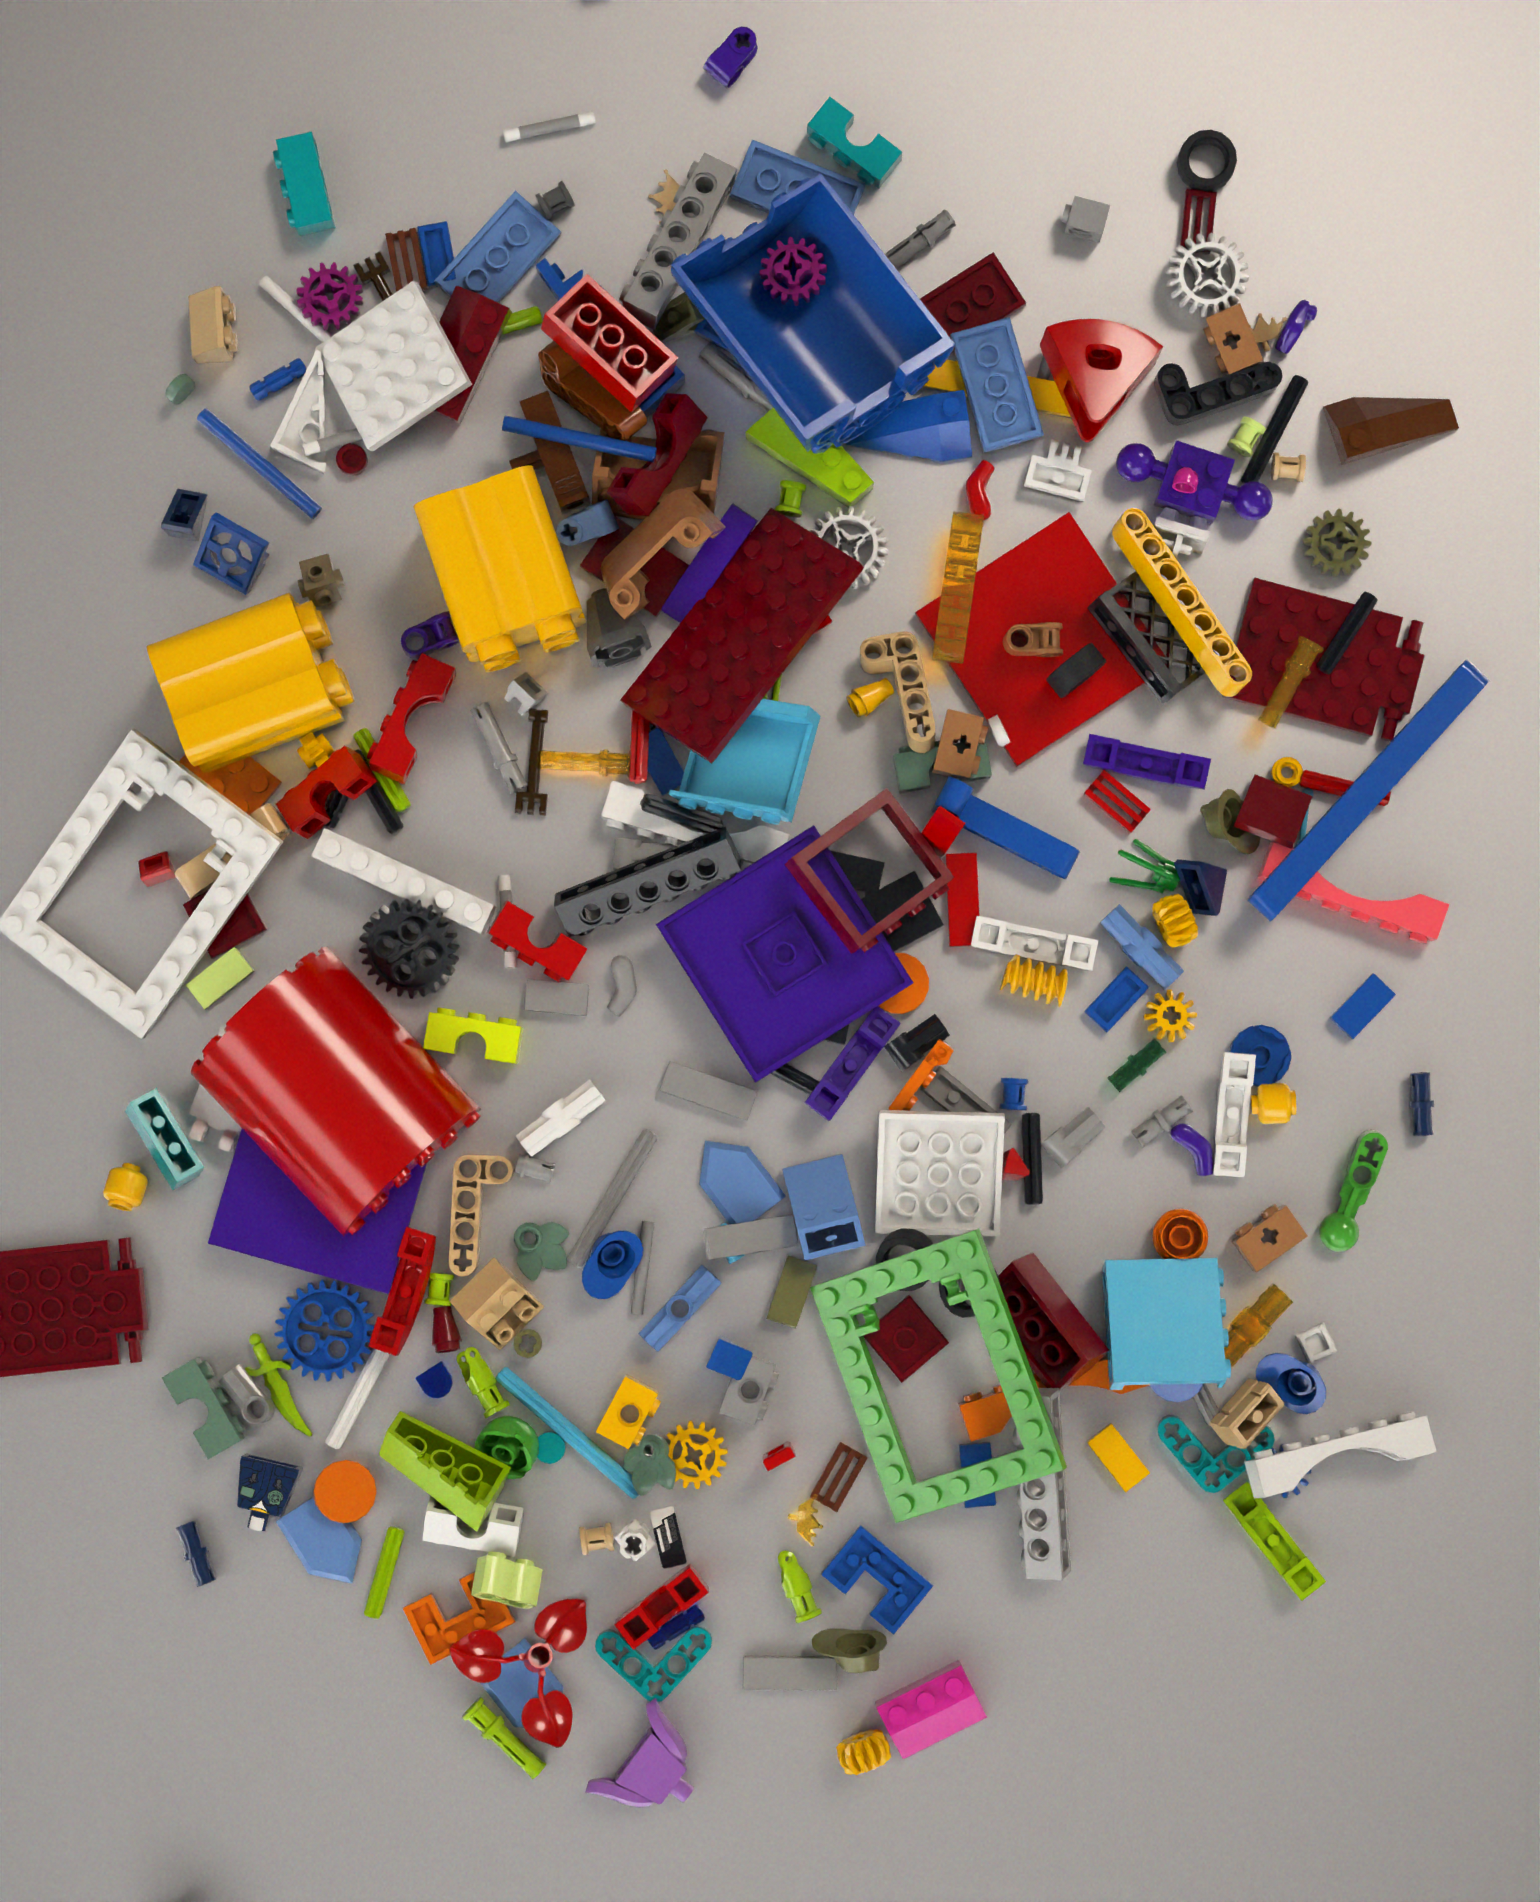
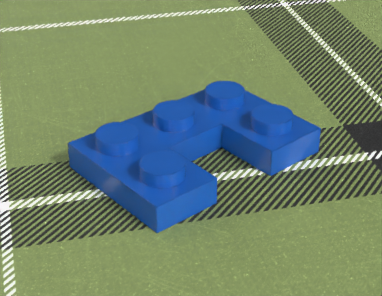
M862 1525L856 1529L821 1572L823 1577L844 1594L849 1591L864 1571H867L888 1589L887 1592L870 1611L869 1615L893 1635L933 1587L932 1583Z

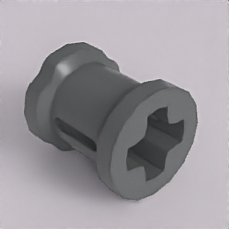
M560 181L558 187L547 193L535 195L548 220L552 218L553 213L566 206H575L563 181Z

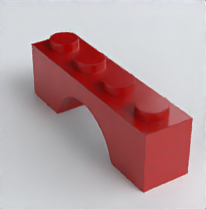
M421 653L418 661L412 660L406 673V677L409 680L405 688L400 687L393 700V704L396 707L392 715L387 714L380 727V731L383 732L379 743L375 741L372 743L367 755V759H370L369 764L372 771L404 785L417 759V751L408 741L405 734L407 721L412 713L421 706L430 703H444L456 677L455 667Z

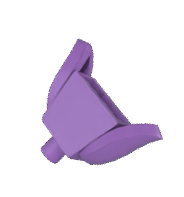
M656 1698L646 1704L647 1718L651 1727L615 1773V1778L602 1777L591 1779L588 1781L585 1793L601 1795L634 1807H647L654 1802L662 1804L669 1793L681 1802H685L690 1796L694 1787L681 1778L687 1770L685 1763L687 1757L686 1744L679 1732L662 1712Z

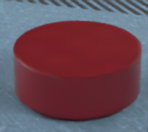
M349 443L343 445L338 450L336 462L343 473L354 476L365 470L368 464V457L361 446Z

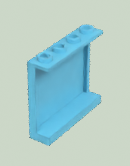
M762 699L712 764L690 750L679 791L670 790L669 795L679 801V806L690 810H696L697 806L706 807L708 812L723 815L724 811L734 812V816L751 820L752 816L761 817L762 821L770 824L779 825L780 821L792 823L821 716L810 706Z
M1217 1258L1105 1260L1102 1267L1106 1344L1109 1349L1107 1352L1109 1389L1122 1390L1124 1385L1217 1383V1388H1222L1227 1378L1231 1377L1230 1359H1225L1224 1347H1228L1229 1335L1228 1329L1223 1328L1222 1317L1226 1316L1225 1298H1220V1287L1224 1285L1223 1268H1218Z

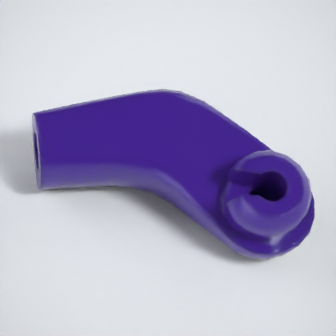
M1301 300L1290 313L1275 345L1277 350L1288 354L1300 337L1305 321L1315 319L1317 307L1310 305L1309 300Z
M1182 1123L1174 1126L1170 1132L1171 1138L1192 1154L1197 1175H1212L1213 1152L1208 1140L1188 1124Z

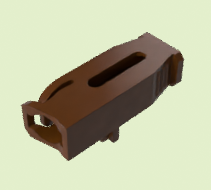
M549 391L519 401L526 420L562 427ZM533 437L537 450L509 460L512 469L532 465L534 470L542 467L545 468L562 514L591 503L569 445Z

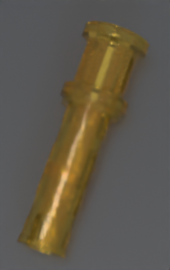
M1299 636L1297 639L1299 644L1291 659H1286L1284 663L1286 670L1258 719L1276 729L1280 718L1288 707L1302 679L1310 675L1311 671L1309 669L1317 654L1322 653L1324 650L1320 645L1302 636Z
M608 749L600 750V753L542 750L540 768L541 770L599 772V775H602V777H607L608 774L627 775L629 778L630 750L628 753H612ZM559 760L584 761V763H581V762H561V761H559Z

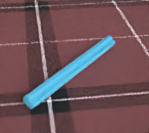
M504 1367L497 1374L496 1380L500 1385L632 1499L638 1497L639 1494L634 1489L632 1483V1475L508 1367Z

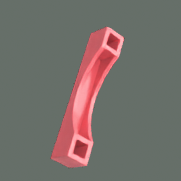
M1273 841L1269 843L1257 878L1265 880L1292 849ZM1318 871L1295 895L1296 898L1304 901H1310L1311 898L1322 901L1321 906L1331 911L1339 912L1340 908L1352 912L1350 917L1368 923L1369 919L1380 922L1381 929L1392 933H1398V930L1410 933L1409 939L1423 944H1427L1428 940H1437L1450 905L1422 894L1393 901L1364 899L1338 889L1323 878Z

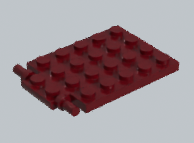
M1254 577L1236 641V647L1252 670V677L1236 696L1227 697L1222 695V697L1369 737L1373 735L1379 708L1385 709L1383 718L1386 720L1381 739L1391 742L1394 738L1398 722L1402 721L1403 714H1410L1425 657L1424 654L1419 653L1421 648L1419 639L1424 623L1412 620L1407 640H1403L1402 647L1398 648L1396 644L1403 617L1372 609L1332 673L1328 675L1320 671L1316 665L1355 604ZM1230 675L1233 680L1237 681L1234 676Z
M131 1237L118 1239L120 1261H117L118 1270L112 1271L110 1240L0 1251V1377L121 1364L118 1333H124L125 1342H128L130 1363L143 1362L141 1340H144L143 1330H149L143 1267L137 1268L136 1259H133Z

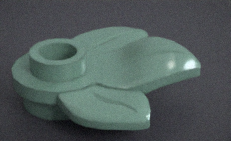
M549 1222L541 1226L535 1223H524L519 1226L514 1234V1242L519 1249L517 1264L521 1272L528 1279L535 1281L542 1267L553 1270L565 1269L567 1267V1256L560 1243L569 1236V1232L562 1225L555 1222ZM527 1232L534 1233L536 1240L533 1244L525 1242L524 1235Z
M656 1434L645 1436L641 1440L640 1445L631 1448L624 1458L623 1468L626 1471L633 1472L632 1483L640 1496L646 1495L656 1482L669 1490L673 1489L675 1484L676 1468L675 1463L668 1456V1443Z

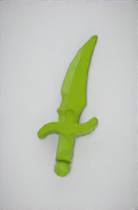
M256 1333L252 1334L249 1337V1342L254 1345L252 1348L261 1367L258 1369L246 1367L245 1370L250 1376L257 1377L263 1375L265 1380L264 1386L270 1390L271 1399L283 1417L297 1430L307 1436H312V1432L306 1426L295 1407L287 1382L280 1377L277 1368L290 1370L292 1365L284 1360H272L264 1342H261V1336Z

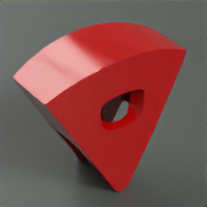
M1102 319L1064 321L1047 326L1040 342L1041 351L1078 434L1084 442L1094 440L1154 367L1163 346L1153 338L1125 324Z

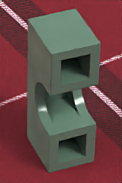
M960 738V743L953 745L957 746V753L962 754L964 749H969V746L965 745V739ZM986 739L984 745L978 744L975 756L981 757L977 775L971 774L969 781L959 779L960 781L970 782L991 777L992 772ZM935 741L934 747L926 753L914 752L909 746L899 748V753L893 755L899 794L930 788L929 770L934 765L939 741Z
M200 1357L165 1375L162 1379L177 1405L190 1398L199 1399L206 1404L209 1413L207 1422L201 1428L195 1430L193 1434L207 1459H210L243 1440L245 1437L242 1432L245 1431V1427L237 1414L232 1416L227 1407L230 1401L225 1391L221 1387L217 1389L211 1379L215 1375L206 1360L202 1362Z

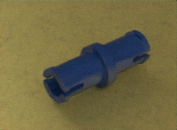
M1430 1072L1410 1073L1412 1101H1409V1108H1413L1414 1136L1433 1135L1431 1107H1434V1100H1431Z
M196 1521L177 1527L176 1530L186 1552L183 1556L185 1561H189L197 1583L196 1586L199 1587L216 1580L206 1555L209 1552L208 1548L203 1546L196 1527Z

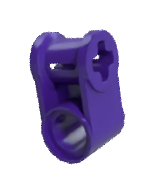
M741 26L734 29L721 46L709 56L703 69L726 88L732 86L757 54L758 46L755 33L748 27ZM748 40V48L746 46H741L740 49L738 48L739 41L741 43H745Z
M449 611L437 614L425 622L404 631L401 636V645L406 656L411 659H419L421 653L430 655L460 643L450 620ZM440 626L444 627L447 636H444ZM411 637H421L424 640L423 646L418 650L409 649L407 642Z

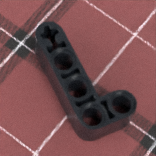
M1264 362L1190 388L1183 369L1177 364L1169 363L1162 366L1158 371L1154 386L1166 419L1171 424L1178 426L1270 395L1276 390L1282 380V370L1273 362ZM1263 373H1265L1266 377L1273 378L1270 384H1268L1267 380L1257 381L1260 380ZM1165 374L1175 376L1177 385L1171 387L1165 385L1162 381V376ZM1235 382L1242 384L1245 388V394H1234L1231 391L1230 384ZM1206 392L1212 393L1216 398V404H1205L1202 401L1201 394ZM1178 402L1183 403L1187 407V414L1177 415L1173 411L1172 405Z

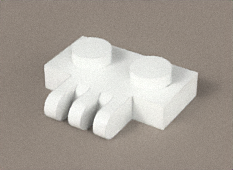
M1052 439L1047 458L1032 455L1024 487L1083 502L1092 470L1077 466L1082 447L1076 445L1073 450V457L1067 455L1070 443L1064 442L1060 454L1056 453L1058 440Z

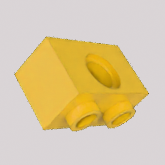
M626 1374L596 1432L628 1450L632 1443L638 1446L646 1431L642 1427L646 1416L648 1415L653 1418L661 1403L660 1400L656 1399L659 1391ZM626 1405H634L639 1411L638 1419L633 1422L626 1421L622 1417V1408Z

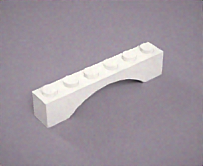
M616 781L611 782L601 815L602 819L607 820V826L623 831L625 826L637 829L636 835L648 839H654V835L666 838V844L675 846L707 834L690 830L671 820L643 811L640 801L645 793L642 789ZM762 825L747 831L730 834L741 858V866L743 861L753 864L790 839V834Z
M325 828L311 855L316 860L399 897L409 899L410 902L416 903L418 900H421L423 908L433 905L432 912L436 914L442 912L443 917L482 935L485 934L497 908L487 901Z
M1414 1411L1397 1415V1422L1387 1424L1386 1419L1368 1423L1369 1429L1359 1431L1358 1426L1340 1430V1437L1330 1439L1329 1434L1312 1437V1444L1302 1446L1301 1441L1282 1445L1283 1451L1273 1454L1272 1449L1253 1453L1255 1459L1244 1461L1254 1499L1266 1498L1294 1490L1302 1477L1314 1465L1330 1455L1348 1449L1369 1450L1383 1454L1396 1461L1409 1460L1435 1453L1437 1451L1427 1415L1416 1417Z

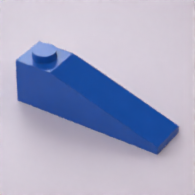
M965 391L939 393L902 401L897 405L899 408L865 433L846 443V446L898 453L908 457L928 458L938 462L971 458L970 425Z

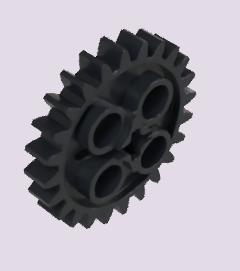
M405 899L401 903V907L396 900H393L389 908L386 905H382L378 910L379 913L374 912L369 917L371 922H367L363 926L367 933H363L359 940L366 944L362 945L359 952L367 954V957L361 963L363 965H371L372 968L368 971V976L374 974L379 976L376 980V985L382 982L387 983V993L395 987L397 988L398 997H401L405 991H408L410 999L415 997L417 991H419L422 997H425L429 993V989L434 993L437 992L440 988L439 984L444 986L449 980L448 976H452L456 969L452 965L459 961V957L453 953L458 951L460 945L451 942L457 937V933L447 932L452 923H441L442 912L435 916L431 914L433 905H429L426 910H423L421 900H418L413 907H411L409 899ZM407 924L415 925L419 933L411 932ZM424 936H431V939L420 943L415 950L410 949L395 961L388 962L387 959L399 954L404 947L409 948ZM383 938L389 939L393 943L394 948L387 947L383 942ZM425 949L431 950L435 954L436 959L429 958L425 954ZM400 964L407 965L411 970V974L405 973L401 969Z

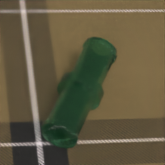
M1153 1038L1151 1042L1134 1056L1132 1054L1127 1057L1128 1061L1111 1076H1108L1107 1079L1120 1093L1139 1075L1143 1077L1147 1073L1146 1069L1167 1052Z

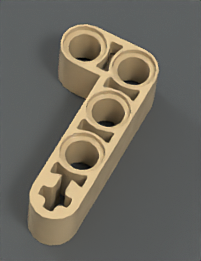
M896 632L865 639L860 646V665L862 669L869 674L894 673L909 747L917 753L929 752L935 745V722L916 637L909 632ZM901 647L911 649L907 654H901L897 650ZM872 652H876L881 655L877 659H870L867 657V655ZM906 675L917 677L913 682H907L902 678ZM912 703H919L923 707L919 710H912L908 706ZM922 724L923 734L926 737H920L919 733H917V725Z
M270 803L261 806L250 814L253 819L281 840L291 833L276 808ZM216 843L174 872L175 877L190 899L208 891L220 875L218 871L203 861L206 855L216 846ZM226 853L222 860L228 863L232 856Z
M463 1155L454 1164L449 1268L457 1276H468L478 1268L483 1184H503L512 1179L515 1168L513 1162L507 1157ZM466 1160H472L477 1165V1172L471 1178L465 1177L461 1172V1165ZM497 1161L504 1162L508 1167V1174L503 1179H497L492 1174V1166ZM464 1191H470L475 1196V1204L470 1209L462 1207L459 1203V1197ZM462 1222L470 1223L474 1229L473 1236L469 1240H464L458 1235V1226ZM456 1243L460 1245L473 1243L474 1245L473 1249H466V1258L472 1260V1265L467 1266L465 1271L462 1270L461 1265L456 1264V1259L462 1258L463 1248L456 1249Z

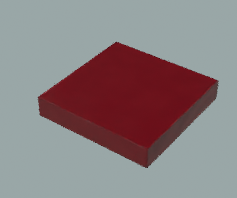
M1254 774L1234 827L1292 849L1313 796Z
M208 891L183 904L189 917ZM248 893L207 949L211 959L267 931Z
M910 1295L906 1296L879 1319L880 1330L863 1335L901 1383L949 1344L948 1340Z

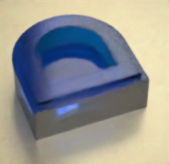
M440 1361L415 1378L424 1393L431 1398L444 1397L453 1386L452 1375L443 1361Z

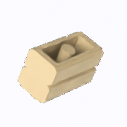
M1249 1378L1224 1405L1221 1412L1217 1413L1209 1423L1225 1444L1245 1450L1283 1408L1284 1402L1268 1383L1258 1382Z

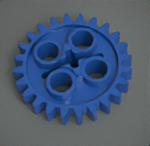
M320 1280L319 1289H316L315 1285L310 1282L307 1285V1293L303 1289L297 1288L296 1292L299 1298L295 1299L288 1296L286 1299L291 1307H280L279 1309L286 1315L285 1319H277L275 1321L278 1325L283 1326V1330L274 1334L284 1339V1342L280 1343L277 1349L287 1348L288 1351L282 1359L293 1358L295 1360L291 1366L292 1370L302 1366V1377L313 1371L314 1381L319 1380L321 1374L324 1373L327 1382L332 1380L333 1372L337 1374L339 1379L344 1378V1368L350 1373L356 1372L353 1362L363 1365L365 1360L361 1354H371L372 1352L366 1344L371 1339L369 1331L373 1330L375 1324H368V1319L373 1317L375 1313H365L364 1309L369 1304V1301L359 1303L357 1300L361 1292L358 1291L350 1295L349 1284L345 1285L342 1290H338L339 1284L337 1280L333 1281L330 1288H327L325 1280ZM311 1303L317 1304L321 1309V1316L317 1321L310 1320L307 1317L306 1309ZM341 1309L351 1313L352 1322L348 1327L341 1326L337 1322V1313ZM327 1322L329 1323V1329L351 1332L353 1337L347 1338L330 1334L325 1339L323 1338V1332L301 1329L299 1324L305 1323L321 1327ZM304 1334L311 1335L315 1340V1347L312 1351H305L301 1348L300 1339ZM334 1340L342 1341L345 1344L346 1352L343 1357H336L332 1354L330 1346Z

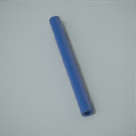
M207 408L201 411L197 420L305 514L314 519L321 512L322 507L211 411Z
M506 415L502 425V431L652 463L655 461L657 448Z

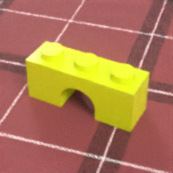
M440 1007L437 1008V1013L429 1012L423 1049L457 1054L460 1039L465 1034L474 1032L480 1034L485 1040L486 1052L484 1059L512 1064L518 1063L523 1027L516 1026L517 1020L499 1017L498 1023L486 1021L487 1015L468 1012L467 1018L455 1016L456 1010Z

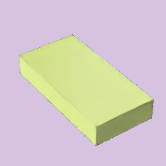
M233 947L188 982L186 987L206 1010L255 971L238 949Z

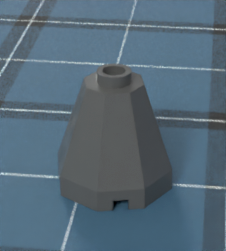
M606 588L599 589L591 594V598L587 600V650L593 667H600L598 662H604L606 667H615L630 662L642 655L640 651L642 647L645 646L646 651L652 647L645 626L636 615L624 620L611 605Z

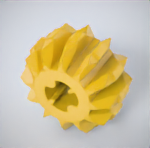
M1180 894L1165 896L1153 904L1152 915L1155 919V924L1168 946L1171 948L1184 946L1197 938L1198 926L1195 922L1196 918L1193 916L1192 909L1189 908L1183 896Z
M1171 989L1166 990V1001L1160 993H1156L1154 998L1158 1005L1153 1002H1147L1146 1007L1154 1011V1013L1143 1015L1144 1020H1154V1023L1147 1027L1148 1032L1158 1027L1159 1031L1156 1034V1039L1161 1040L1167 1032L1168 1042H1174L1175 1032L1181 1039L1186 1038V1033L1182 1027L1188 1030L1195 1028L1192 1023L1187 1021V1018H1196L1197 1013H1187L1186 1010L1194 1005L1193 1001L1190 1000L1182 1004L1181 1002L1185 996L1183 992H1179L1175 1000H1173V991ZM1167 1007L1171 1008L1172 1013H1177L1178 1015L1177 1019L1172 1020L1173 1025L1169 1024L1168 1019H1163V1013L1168 1012Z
M869 1729L851 1735V1737L843 1739L836 1747L840 1765L845 1773L849 1775L867 1773L884 1765L891 1758L888 1740L882 1730Z

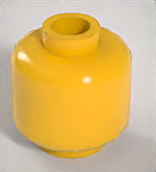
M1286 1083L1261 1084L1257 1089V1095H1251L1252 1114H1258L1259 1121L1262 1124L1288 1123L1291 1115H1296L1295 1090H1290Z
M123 1163L122 1167L112 1168L109 1171L103 1196L108 1200L110 1207L122 1211H132L133 1207L141 1205L148 1179L140 1173L141 1168L139 1166Z

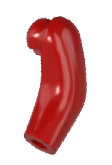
M986 460L980 462L966 481V493L972 515L979 520H986L991 515V505L986 494V487L995 468Z

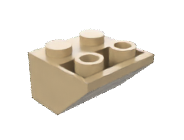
M214 286L188 296L192 358L197 364L233 361V352L238 351L237 335L233 333L231 322L236 321L235 304L231 303L230 296L225 294L221 286Z
M493 1258L450 1300V1303L463 1319L499 1350L544 1308V1305L496 1258Z

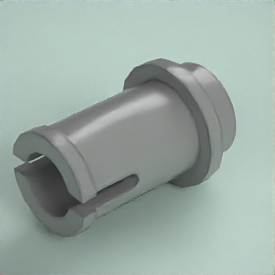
M526 1153V1156L519 1154L514 1172L520 1173V1177L527 1175L550 1183L555 1163L531 1158L528 1153Z

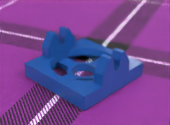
M216 512L211 516L193 565L246 595L250 592L255 578L266 565L264 561L270 555L266 552L270 542ZM220 533H230L232 536L229 543L222 545L217 542L219 540L217 535ZM241 540L247 543L250 548L252 561L242 556L238 548ZM223 548H229L234 551L236 562H228L223 557ZM212 551L217 553V558L221 563L220 566L213 558ZM238 565L247 572L233 574L229 570Z

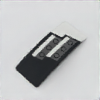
M669 1506L650 1511L662 1567L666 1569L686 1564L687 1561L674 1507Z

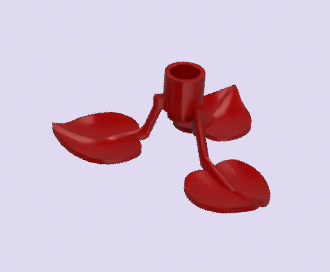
M565 1599L545 1607L535 1620L534 1630L538 1637L546 1641L532 1645L525 1654L520 1653L515 1656L502 1657L504 1653L502 1639L495 1632L487 1629L474 1630L452 1644L449 1649L450 1656L457 1669L468 1679L478 1683L495 1681L501 1674V1663L523 1661L529 1671L538 1672L537 1694L539 1698H532L527 1701L521 1713V1721L525 1731L531 1737L556 1748L562 1747L570 1734L573 1718L572 1707L568 1698L561 1691L553 1690L544 1696L545 1668L553 1659L550 1644L559 1653H569L578 1649L584 1642L587 1633L586 1602L582 1599Z

